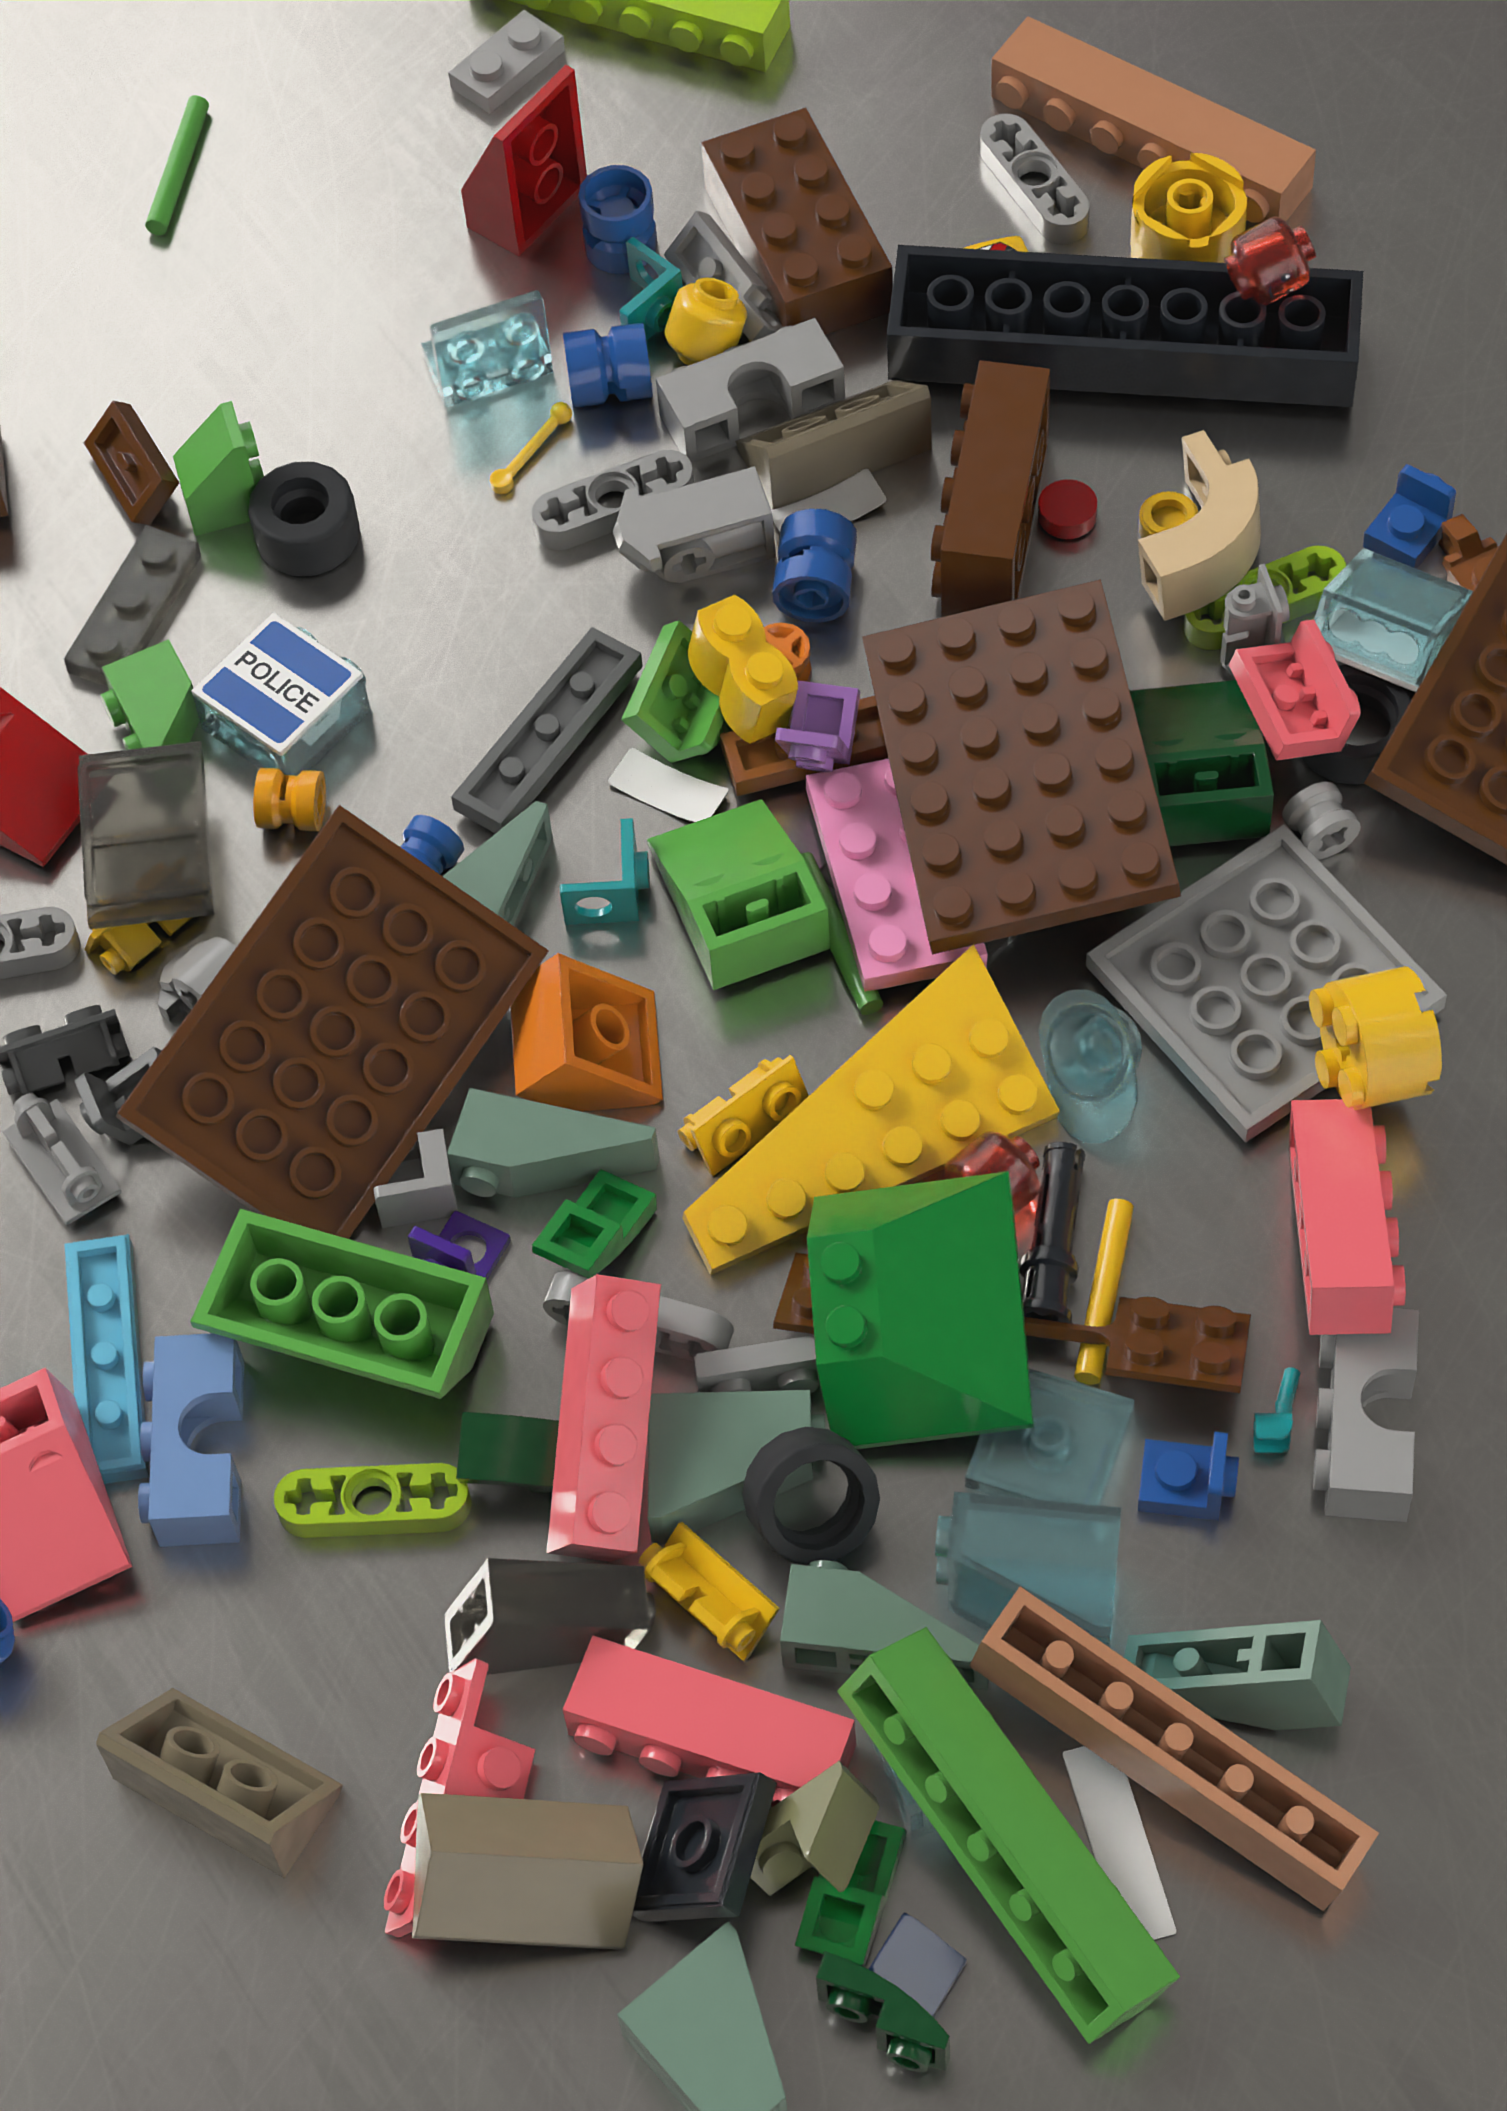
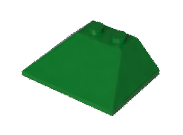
M1009 1171L814 1197L807 1234L816 1366L830 1430L848 1440L856 1449L1035 1428L1011 1175Z

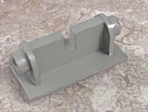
M1260 564L1258 567L1257 583L1239 585L1231 590L1225 598L1223 626L1226 633H1223L1220 661L1222 666L1232 675L1229 663L1236 649L1285 643L1282 622L1289 621L1290 618L1287 596L1281 585L1273 586L1265 564Z
M29 1093L23 1095L15 1102L13 1106L16 1112L14 1116L15 1124L2 1132L66 1225L122 1192L58 1099L48 1103L46 1099L37 1098L35 1094Z

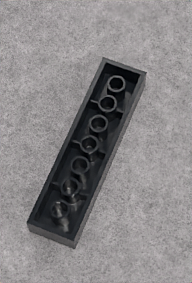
M898 245L887 329L888 380L975 384L979 360L1049 368L1050 389L1353 407L1359 363L1364 271L1296 267L1297 277H1294V268L1287 266ZM1289 273L1291 275L1289 280L1281 281L1283 274ZM1270 285H1271L1272 295H1273V297H1274L1275 299L1271 298V296H1270V293H1269V287H1270ZM1295 288L1294 291L1285 294L1288 289Z

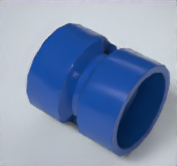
M625 165L602 167L587 175L580 185L578 198L583 222L584 247L588 260L597 269L607 273H629L626 242L631 237L636 238L654 252L657 249L656 222L653 219V192L649 179L641 171ZM642 260L643 266L648 264Z
M643 322L611 326L608 335L603 337L595 329L563 333L573 408L604 404L609 394H615L621 402L653 398Z
M811 508L796 511L785 518L780 530L778 545L779 562L775 569L772 592L773 602L779 611L797 620L818 623L834 620L846 612L850 603L851 569L854 566L857 544V529L850 520L836 512Z

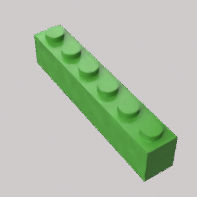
M925 1627L869 1655L837 1692L1087 2043L1094 2042L1143 2011L1177 1981L1180 1975L928 1628Z

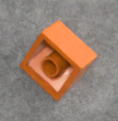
M560 953L539 965L510 1006L516 1096L534 1102L581 1112L651 1106L662 1101L654 991Z

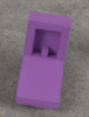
M798 681V691L794 701L790 729L777 728L775 741L787 753L788 758L796 760V767L819 772H832L834 763L850 765L861 693L858 688Z

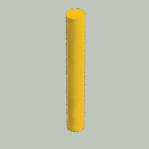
M1111 1199L1108 1202L1084 1325L1101 1327L1112 1323L1134 1209L1133 1204L1124 1199ZM1080 1343L1074 1378L1077 1381L1089 1385L1100 1382L1107 1348L1106 1344Z

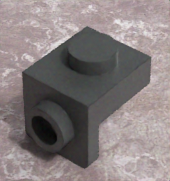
M153 1046L106 1081L86 1072L75 1079V1084L83 1101L80 1104V1112L85 1122L93 1131L100 1135L107 1134L129 1145L134 1144L143 1137L116 1118V1114L162 1050Z

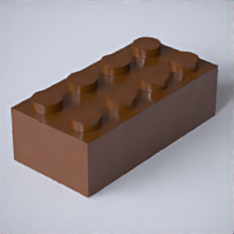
M806 107L701 142L705 189L736 249L767 287L766 291L770 293L772 300L766 307L775 313L783 327L794 326L815 318L824 334L827 335L890 313L893 289L892 265Z
M979 360L975 384H964L960 418L966 420L963 430H955L950 459L951 466L958 467H955L953 478L945 477L941 513L946 515L943 525H935L931 544V561L936 562L933 571L931 596L941 598V617L1019 599L1049 444V368Z

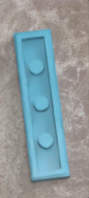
M129 1234L65 1243L74 1396L104 1484L149 1478V1463L143 1461L140 1442L141 1424L145 1422L133 1244Z

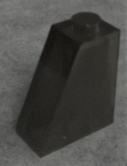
M487 1558L444 1614L449 1673H454L459 1667L475 1658L489 1664L487 1675L581 1663L592 1635L634 1649L651 1631L655 1621V1600L653 1594L646 1591L644 1566Z

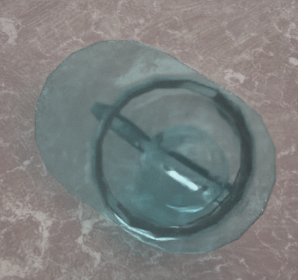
M1069 990L1051 1001L1043 1012L1039 1028L1041 1052L1045 1062L1049 1090L1060 1110L1057 1119L1071 1136L1085 1143H1105L1123 1132L1131 1122L1138 1102L1136 1070L1139 1067L1143 1051L1141 1034L1135 1022L1124 1011L1114 1007L1105 997L1089 990Z

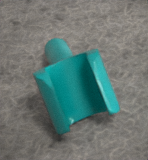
M1288 1367L1284 1370L1275 1402V1413H1254L1253 1447L1255 1453H1284L1290 1449L1293 1425L1292 1404L1301 1375L1300 1371L1296 1368Z

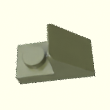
M840 1761L836 1762L770 1808L750 1878L770 1896L813 1866L839 1892H843L849 1884L880 1806L876 1797Z

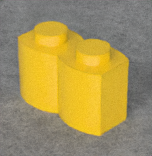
M736 595L698 610L688 648L689 663L702 685L713 694L719 696L720 709L729 727L740 738L750 744L776 733L777 728H786L798 691L797 677L788 659L776 647L766 642L765 629L757 613L747 602Z

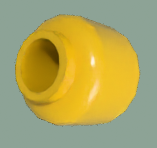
M700 278L695 283H690L678 290L664 335L669 346L678 353V358L689 366L737 346L747 318V310L733 286L715 278Z

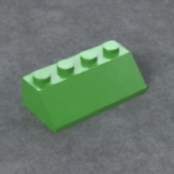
M240 1209L190 1322L193 1328L441 1399L472 1370L494 1311L485 1277Z

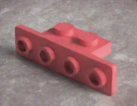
M475 1658L451 1673H447L440 1682L433 1704L434 1711L439 1713L434 1736L424 1746L417 1766V1775L423 1778L419 1794L434 1793L524 1799L535 1749L474 1726L488 1671V1663ZM418 1800L417 1803L411 1806L404 1819L400 1837L401 1842L406 1844L401 1868L393 1874L384 1896V1909L389 1911L385 1933L398 1938L412 1932Z

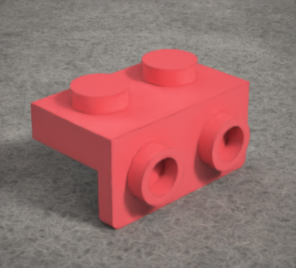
M1315 620L1301 621L1291 642L1236 649L1229 667L1276 761L1342 751L1360 717L1359 701L1356 693L1349 688L1335 661L1333 648L1329 642L1325 641Z

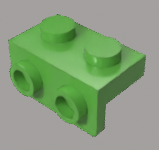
M680 620L663 626L621 719L670 763L696 755H704L711 751L720 740V734L723 733L721 726L724 722L719 704V696L713 694L702 685L690 666L688 648L692 631Z

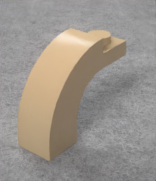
M1204 430L1182 437L1185 482L1202 509L1194 517L1179 526L1138 539L1142 585L1164 621L1200 609L1229 592L1247 574L1254 563L1260 546L1259 488L1255 469L1250 459L1232 464L1227 452L1224 449L1217 451Z

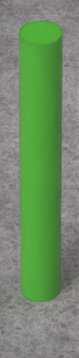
M190 96L187 101L145 223L146 229L152 234L164 235L167 232L209 109V102L201 96Z
M810 852L801 853L828 908L830 950L860 1013L862 1015L875 1013L883 1006L878 990L864 992L840 910L813 854Z

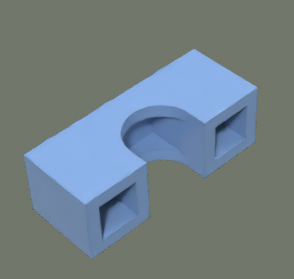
M214 1333L156 1336L154 1342V1361L144 1362L143 1391L145 1400L147 1402L152 1401V1421L142 1422L140 1442L143 1461L150 1462V1482L140 1483L138 1508L141 1523H150L160 1547L240 1542L241 1479L231 1453L201 1454L190 1449L195 1436L205 1427L217 1422L243 1421L244 1359L238 1342L235 1339Z

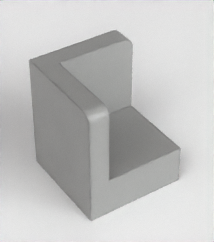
M443 1128L417 1133L421 1158L402 1161L387 1184L376 1186L373 1189L382 1228L449 1217L454 1211H458Z

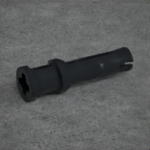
M1050 1143L1045 1146L1043 1152V1171L1041 1185L1039 1186L1033 1242L1031 1248L1022 1256L1019 1264L1020 1274L1024 1278L1022 1291L1024 1317L1072 1323L1073 1316L1067 1308L1070 1285L1076 1281L1079 1271L1075 1256L1072 1255V1241L1076 1225L1080 1181L1086 1156L1082 1148L1077 1150V1145L1073 1143Z

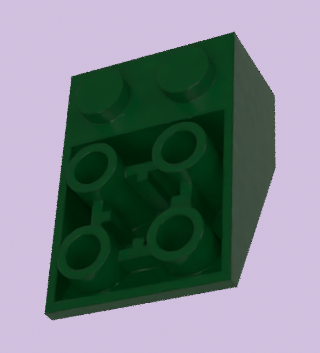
M1230 680L1129 690L1169 846L1258 838L1270 834L1274 793L1265 743L1258 723L1237 681Z

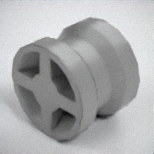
M1332 782L1316 783L1301 790L1289 800L1282 812L1283 820L1288 828L1300 833V841L1318 860L1331 857L1342 851L1353 842L1361 829L1360 822L1355 814L1350 810H1344L1341 806L1343 801L1342 794Z

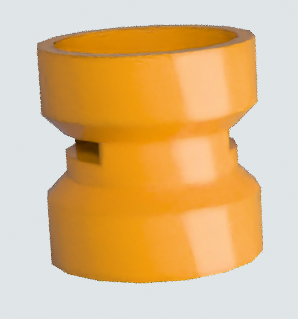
M260 768L258 770L253 798L254 821L257 828L278 829L282 824H294L301 831L319 832L321 830L326 809V782L322 771L302 770L297 776L285 775L279 768Z

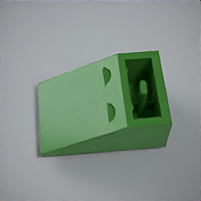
M762 799L647 839L649 849L713 990L830 949L828 908L805 859Z

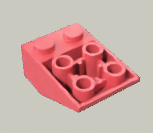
M46 1368L0 1388V1599L8 1607L12 1620L15 1622L132 1567L75 1396Z

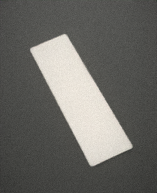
M1085 1746L1064 1751V1762L1095 1860L1111 1882L1118 1888L1121 1896L1153 1940L1176 1934V1927L1127 1775Z

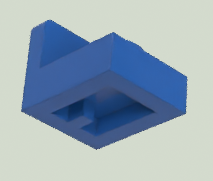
M1406 464L1398 474L1396 493L1364 532L1363 547L1414 573L1441 539L1442 522L1452 518L1456 490L1446 484L1440 477L1432 473H1424Z
M1214 1432L1213 1446L1145 1439L1138 1511L1219 1521L1222 1496L1235 1498L1239 1457L1226 1456L1228 1433Z

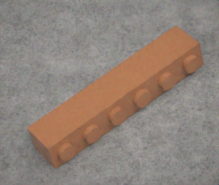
M1029 16L1025 18L992 57V98L1001 101L1011 109H1018L1047 123L1055 130L1066 132L1088 142L1104 153L1113 154L1143 169L1154 161L1171 155L1172 162L1190 160V153L1208 154L1227 162L1239 172L1244 182L1243 189L1247 197L1246 220L1250 222H1257L1278 232L1313 187L1316 149Z
M1021 1586L981 1641L969 1665L1323 1912L1343 1891L1379 1832Z

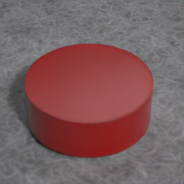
M1063 479L1049 484L1043 489L1038 500V520L1041 527L1048 534L1061 539H1074L1087 534L1094 527L1097 520L1096 494L1087 484L1078 480Z

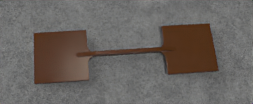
M795 1252L773 1321V1329L814 1334L808 1254ZM1147 1296L1137 1299L1119 1297L1115 1321L1107 1326L1096 1327L1024 1317L1025 1332L1029 1336L1087 1344H1106L1110 1350L1105 1375L1239 1394L1241 1392L1251 1314L1233 1312L1222 1306L1213 1305L1200 1308L1171 1304L1162 1299Z

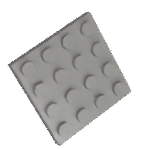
M1285 825L1274 830L1181 891V897L1167 900L1089 951L1086 957V967L1245 1143L1291 1112V1100H1309L1324 1090L1318 1079L1315 1067V1054L1317 1051L1323 1050L1320 1028L1315 1025L1310 1012L1309 994L1311 990L1322 988L1331 981L1406 966L1418 975L1426 990L1414 993L1421 1012L1433 1010L1434 1014L1445 1008L1447 994Z

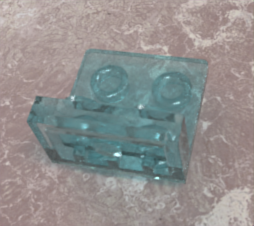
M537 290L436 322L430 326L431 340L421 343L423 358L445 408L465 401H473L481 398L483 395L519 383H528L538 377L553 373L544 300Z

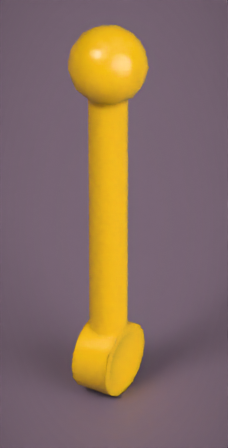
M555 403L550 409V418L505 469L495 470L490 475L491 488L495 493H509L514 487L513 477L559 424H566L570 421L572 409L567 403Z

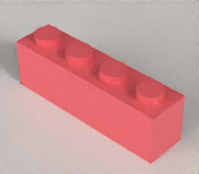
M1342 1099L1291 1100L1289 1156L1309 1335L1391 1333L1393 1306L1405 1305L1406 1284L1404 1266L1392 1265L1391 1257H1398L1399 1254L1397 1217L1385 1216V1210L1392 1209L1393 1188L1391 1171H1379V1164L1386 1163L1385 1126L1373 1125L1371 1107L1354 1110L1353 1107H1346Z
M596 1274L571 1288L547 1553L612 1562L637 1553L661 1284Z
M593 1635L563 1707L568 1735L573 1736L574 1741L579 1746L590 1752L600 1755H611L613 1750L639 1758V1763L648 1770L669 1777L677 1776L679 1771L698 1778L761 1772L777 1782L771 1803L772 1807L836 1762L840 1761L848 1769L856 1748L854 1719Z

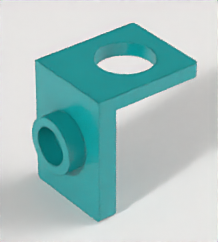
M631 237L626 242L630 278L644 289L620 309L621 325L643 322L645 337L648 340L656 332L665 330L676 294L683 287L682 273L680 269L636 238ZM642 260L653 267L659 276L654 280L648 274Z
M633 818L620 819L622 881L560 885V898L565 925L639 921L638 889L650 888L648 851L637 852ZM588 897L604 898L610 902L609 905L599 909H586L576 903Z

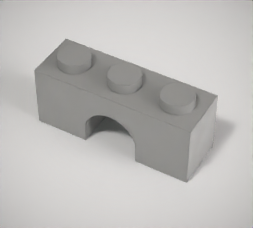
M815 318L794 326L783 327L771 335L742 346L731 347L721 354L689 366L678 367L670 373L656 378L659 415L679 451L686 455L691 463L737 446L735 441L740 439L737 408L747 401L754 399L774 401L785 409L790 419L845 399L844 366Z
M1393 1308L1391 1333L1321 1335L1319 1368H1331V1389L1319 1388L1316 1428L1329 1429L1328 1450L1316 1449L1313 1490L1326 1491L1325 1516L1407 1522L1413 1495L1415 1432L1389 1430L1380 1427L1370 1420L1363 1408L1370 1402L1381 1398L1411 1399L1417 1372L1419 1310Z

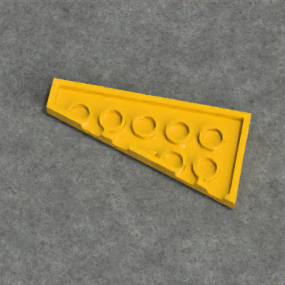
M973 944L683 1212L682 1219L710 1275L807 1232L814 1197L913 1184L1057 1118L1060 1110L975 945Z

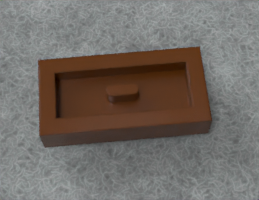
M113 400L83 443L131 522L150 525L179 485V481L132 405Z

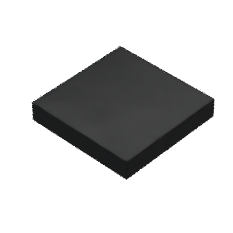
M761 1772L665 1781L642 1854L643 1868L632 1916L643 1922L739 1917L777 1782Z

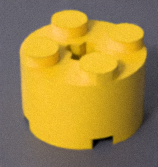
M1190 153V160L1172 162L1171 155L1160 158L1148 165L1138 176L1134 184L1130 238L1131 258L1238 264L1244 250L1247 218V197L1243 189L1244 182L1239 172L1227 162L1203 153Z
M1403 966L1331 981L1322 988L1310 991V1012L1315 1025L1320 1028L1323 1050H1319L1315 1054V1067L1318 1079L1324 1089L1335 1087L1348 1108L1353 1107L1354 1110L1428 1095L1434 1089L1427 1083L1440 1080L1442 1053L1437 1021L1433 1010L1424 1012L1420 1010L1414 993L1426 990L1418 975L1411 968Z

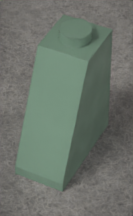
M810 1390L652 1393L648 1424V1523L652 1544L665 1545L679 1522H683L695 1532L745 1510L742 1491L746 1472L759 1450L779 1434L801 1427L826 1429L825 1414L812 1415ZM813 1462L804 1464L789 1474L778 1489L776 1496L813 1480Z
M727 1921L617 2014L621 2033L686 2111H788L785 2092L739 1936L734 1927Z

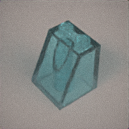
M954 1491L952 1516L939 1515L935 1543V1557H937L936 1584L948 1585V1610L989 1631L1021 1586L1110 1648L1121 1507Z

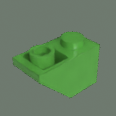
M232 401L221 403L173 455L195 536L250 522L248 514L250 494L259 480L264 477L259 458L249 460V458L259 456L250 421L238 423Z
M168 639L103 666L109 691L100 694L104 708L114 728L124 724L130 734L122 739L135 770L139 772L147 768L157 789L170 784L201 719L196 696L191 692L193 689L192 682Z

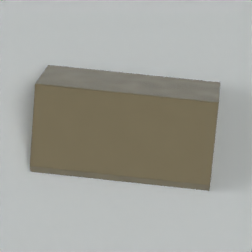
M892 380L735 442L747 467L755 466L768 503L773 510L823 492L854 476L863 469H869L872 473L931 450V395L926 385Z
M171 1688L99 1732L96 1746L114 1780L283 1878L286 1877L338 1799L343 1784L174 1688Z
M420 1793L417 1804L412 1938L624 1949L643 1868V1861L629 1807L622 1805Z

